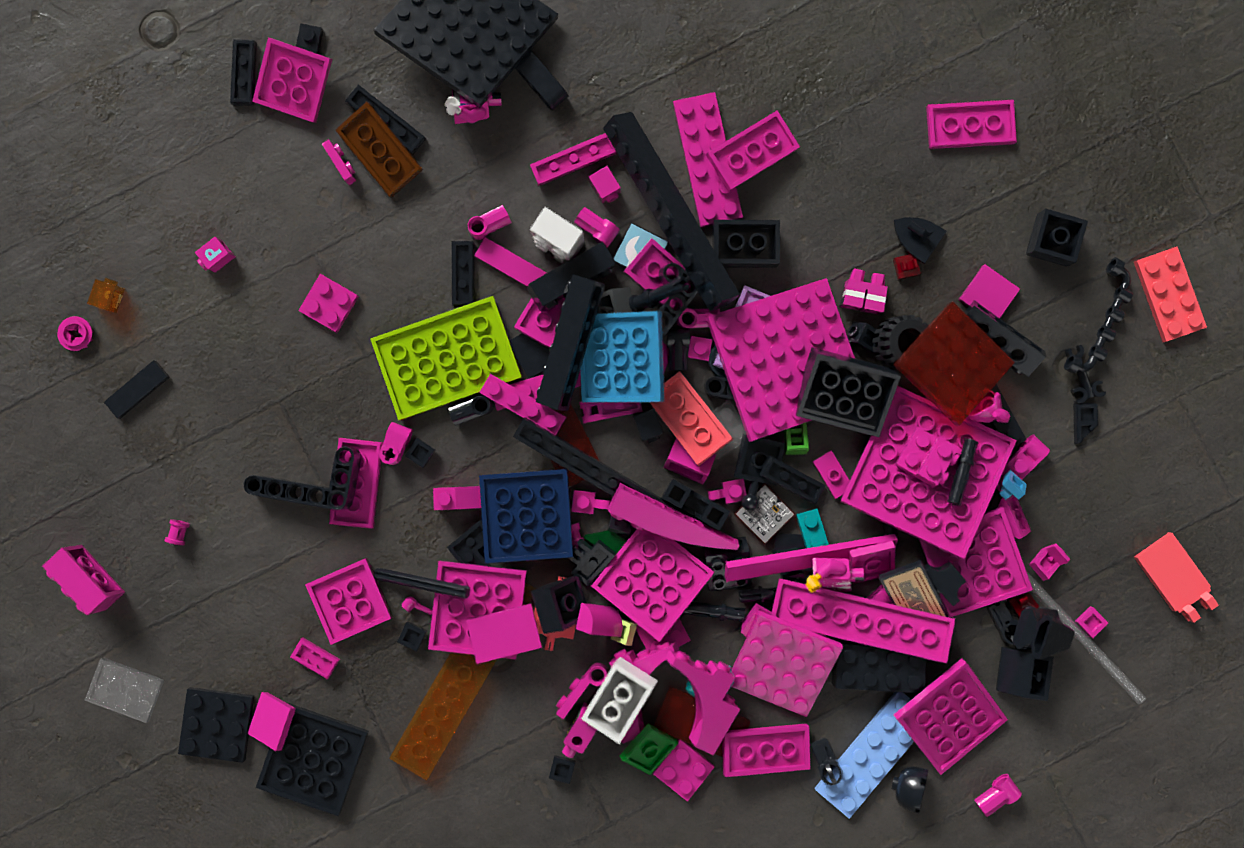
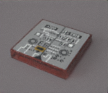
M764 483L757 490L758 508L754 511H747L741 506L734 515L765 545L795 513Z

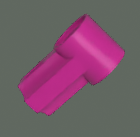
M502 205L481 216L472 217L468 222V230L472 238L482 240L488 234L510 224L511 220ZM476 224L484 226L481 232L477 233L472 230Z
M586 207L580 211L574 221L576 225L591 234L598 243L603 241L606 248L610 246L620 231L614 223L607 219L603 220Z
M687 308L676 322L682 329L709 328L706 317L720 313V309L710 312L709 309ZM684 313L692 316V323L690 325L683 323L682 315Z
M1003 774L993 781L991 788L974 801L984 815L988 817L1003 805L1016 802L1022 793L1010 776Z

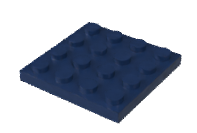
M567 469L479 475L485 563L573 557Z

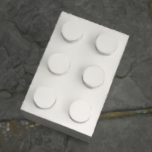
M544 207L530 229L534 243H536L535 246L545 253L550 251L554 255L553 258L561 264L576 257L585 244L583 231Z
M619 657L583 715L582 720L620 744L656 685L657 680Z

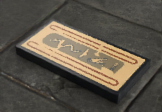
M921 560L879 575V579L893 605L951 618ZM955 625L953 628V633L957 632Z

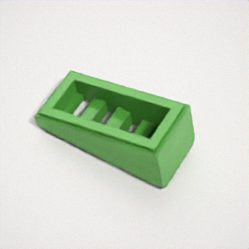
M806 423L800 424L801 428H788L784 430L785 455L807 454L809 451ZM801 434V437L791 438V435ZM801 443V445L792 446V444Z

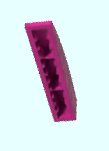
M620 483L609 504L608 512L611 513L610 515L620 521L625 519L631 522L630 525L638 530L645 529L666 538L693 545L734 550L739 548L738 539Z

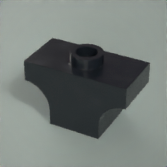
M949 560L940 567H933L927 563L924 567L938 594L942 593L952 606L956 605L960 601L957 595L958 589L966 582L964 577Z

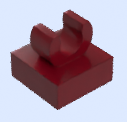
M911 254L893 259L898 280L921 274L918 260Z
M1030 592L1006 599L1018 618H1020L1022 610L1027 606L1039 607Z

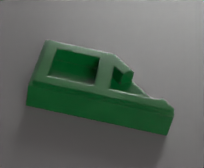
M608 530L585 534L584 536L592 544L601 540L616 554L627 542L617 533Z

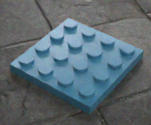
M662 311L596 314L581 365L582 402L664 401Z

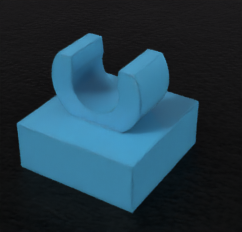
M1010 470L1004 475L1002 486L1000 487L1002 491L999 494L1005 500L1012 494L1019 500L1025 495L1027 484Z

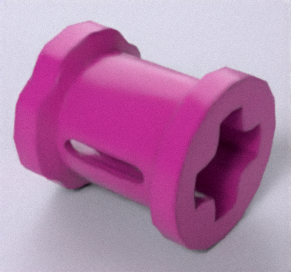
M170 519V531L164 541L175 545H184L185 532L190 523Z

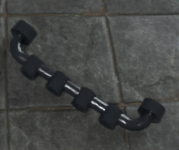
M1117 257L1109 262L1106 272L1114 277L1120 275L1122 283L1114 292L1113 297L1115 299L1112 306L1105 313L1106 319L1104 324L1097 331L1098 338L1095 345L1088 352V361L1082 364V358L1074 354L1067 358L1064 369L1072 374L1077 371L1088 372L1094 368L1097 361L1102 362L1107 357L1108 351L1103 348L1105 342H1111L1116 336V331L1111 328L1114 322L1119 323L1124 318L1125 312L1120 310L1122 303L1127 304L1133 297V292L1128 290L1131 284L1130 273L1125 268V262Z

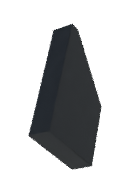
M1073 404L1074 444H1080L1098 426V404Z

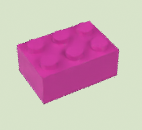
M83 545L61 548L42 566L47 571V576L51 580L56 581L62 587L61 591L67 597H71L76 603L77 609L86 615L107 610L125 593Z

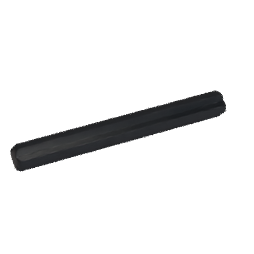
M377 568L374 571V578L379 581L463 599L469 597L470 588L468 586L383 568Z

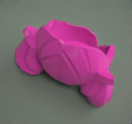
M983 389L972 395L968 399L967 407L962 408V413L967 418L978 423L992 422L995 419L997 422L1007 423L1010 419V414L1002 409L1000 393H994L988 389Z

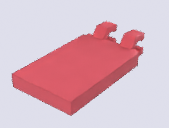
M1168 532L1134 556L1170 609L1178 611V613L1181 612L1188 622L1195 623L1201 618L1196 609L1191 606L1197 600L1204 609L1209 608L1213 610L1219 606L1214 597L1209 594L1211 591L1210 584L1173 533Z

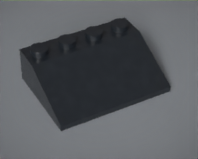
M812 347L804 369L796 416L879 437L901 375L892 368Z

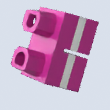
M853 269L849 279L845 282V289L839 307L860 310L876 315L882 314L888 288L884 286L885 275L873 273L871 282L868 283L863 282L865 271Z

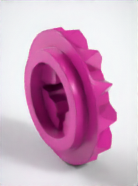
M73 316L62 321L59 325L57 336L64 348L71 351H80L83 348H87V345L93 340L92 333L94 331L91 329L88 321L81 317ZM69 330H70V331H77V330H78V332L81 333V335H83V336H82V337H76L75 340H74V337H75V336L72 335V333H70Z

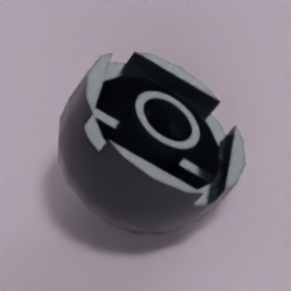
M915 766L906 767L901 771L899 777L894 776L892 790L896 791V800L904 809L920 813L928 769Z

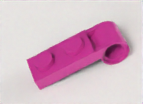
M1034 434L1029 436L1020 445V449L1007 461L996 486L999 492L1002 491L1000 487L1002 486L1004 475L1008 471H1013L1022 480L1050 452V449Z
M594 663L580 679L576 677L569 687L571 692L567 697L563 695L556 704L558 707L556 714L564 719L590 683L594 686H601L608 675L607 667L602 663ZM595 669H600L604 672V676L601 679H595L592 676V672Z

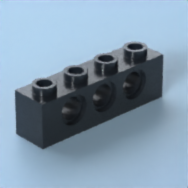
M975 300L958 319V330L967 337L971 335L976 339V343L980 347L992 350L998 360L1010 363L1012 365L1011 368L1020 375L1024 373L1029 377L1046 358L1044 349ZM983 323L988 326V329L979 331L976 326ZM1002 336L1006 341L998 344L994 342V339ZM1015 349H1021L1024 352L1021 356L1012 355V351Z

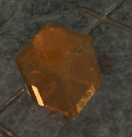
M105 278L103 282L95 279L87 304L117 313L125 289L118 287L117 281Z

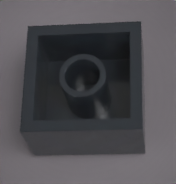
M1044 209L1036 215L1025 255L1065 267L1076 263L1088 221L1050 209Z

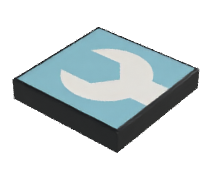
M631 222L613 259L617 265L626 269L651 238L665 250L669 241Z

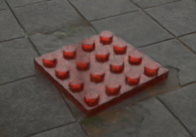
M952 301L948 303L895 362L894 366L955 426H959L1015 362Z

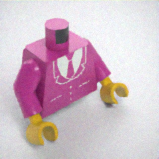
M813 558V575L808 577L806 587L811 593L820 588L840 593L850 592L851 582L864 581L863 568H850L849 559Z

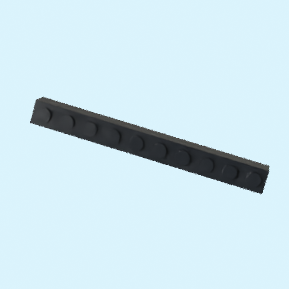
M633 112L613 115L603 127V130L709 311L728 306L740 294Z

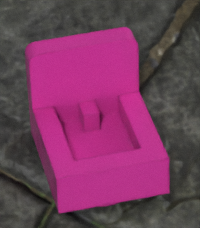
M1057 544L1042 548L1029 565L1045 581L1054 574L1060 565L1068 563L1070 558Z

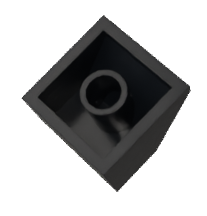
M578 575L546 584L531 591L544 634L563 631L577 624L581 603H586Z

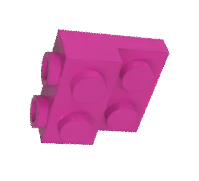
M917 427L895 466L934 488L938 483L942 485L947 479L949 473L946 472L949 464L953 466L960 455L956 452L959 447L940 436L937 438Z

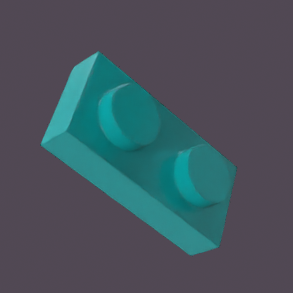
M818 508L796 514L806 549L829 545Z

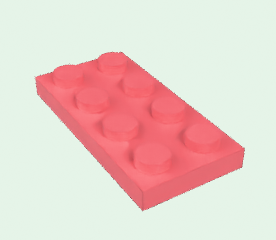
M1178 246L1134 261L1162 342L1207 328Z
M680 371L664 383V401L649 402L698 466L733 440Z

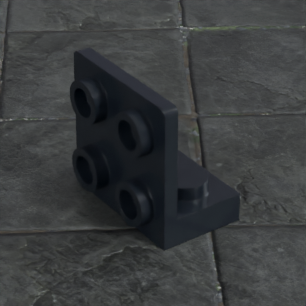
M746 536L736 537L739 542L738 550L703 546L706 566L715 572L708 581L710 592L752 586L751 578L726 582L725 579L726 562L750 558Z

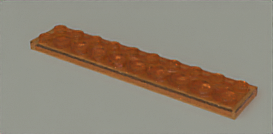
M526 582L523 605L530 604L533 599L531 591L537 589ZM451 652L389 759L421 778L428 780L497 659L477 664L473 654Z

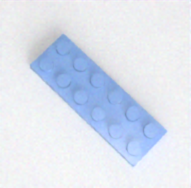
M903 692L893 693L837 760L843 771L842 780L836 785H828L821 780L815 787L818 793L849 819L914 742L894 717L898 710L912 700ZM833 765L831 770L837 781L840 773L838 768ZM827 772V774L824 777L826 778V780L831 782Z

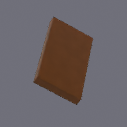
M365 102L335 130L389 197L397 194L424 170L369 102Z

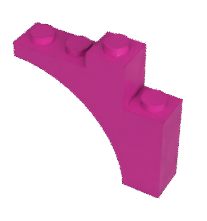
M665 641L657 645V649L651 652L649 649L639 652L637 657L633 650L626 652L623 649L614 654V658L609 664L612 668L618 658L621 657L650 675L657 666L666 660L665 656L669 650L677 653L679 647L676 641L670 644L669 641ZM642 708L621 740L622 744L635 739L644 729Z
M669 650L665 658L671 666L687 676L695 695L696 715L689 739L695 747L714 755L740 711L739 707L734 703L735 699L726 694L736 677L730 672L731 667L721 661L717 664L710 660L708 665L699 660H696V662L689 660L690 657L681 651L675 653Z

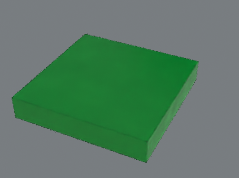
M648 723L620 754V758L625 763L651 775L678 745V741L676 738Z

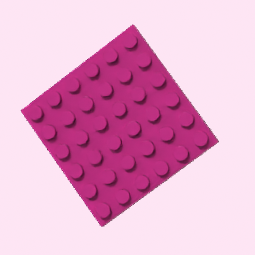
M827 278L706 317L749 442L811 421L810 419L796 416L804 369L812 347L855 358Z
M897 386L880 436H870L840 502L963 560L966 557L1017 440ZM917 427L937 438L940 436L959 447L956 452L961 455L964 439L967 438L979 442L974 456L975 465L971 467L961 506L947 503L958 466L957 462L953 466L949 464L946 472L949 473L947 479L942 485L938 483L934 488L895 466Z

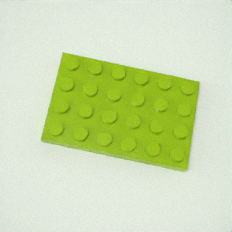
M494 296L370 339L399 421L478 394L490 374L506 383L522 378Z

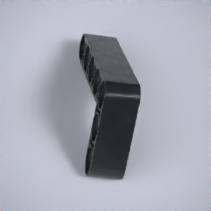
M341 447L336 451L329 487L268 476L251 475L244 481V490L250 495L333 510L348 509L352 506L361 454L354 447ZM349 451L352 458L349 462H346L345 454ZM343 473H346L348 477L345 484L341 481ZM257 480L260 483L258 490L255 489V482ZM277 484H279L281 487V491L279 494H277L275 491V487ZM298 487L302 491L299 498L296 496V489ZM318 491H321L323 495L320 502L316 498ZM340 494L344 498L341 506L337 502V497Z

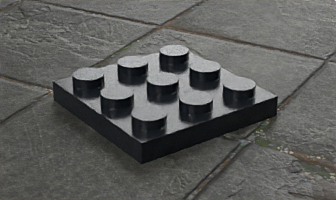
M189 687L186 693L178 754L243 763L246 760L249 739L248 731L251 724L254 695Z

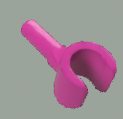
M411 596L402 602V607L408 612L414 607L429 615L433 612L432 609L420 605Z

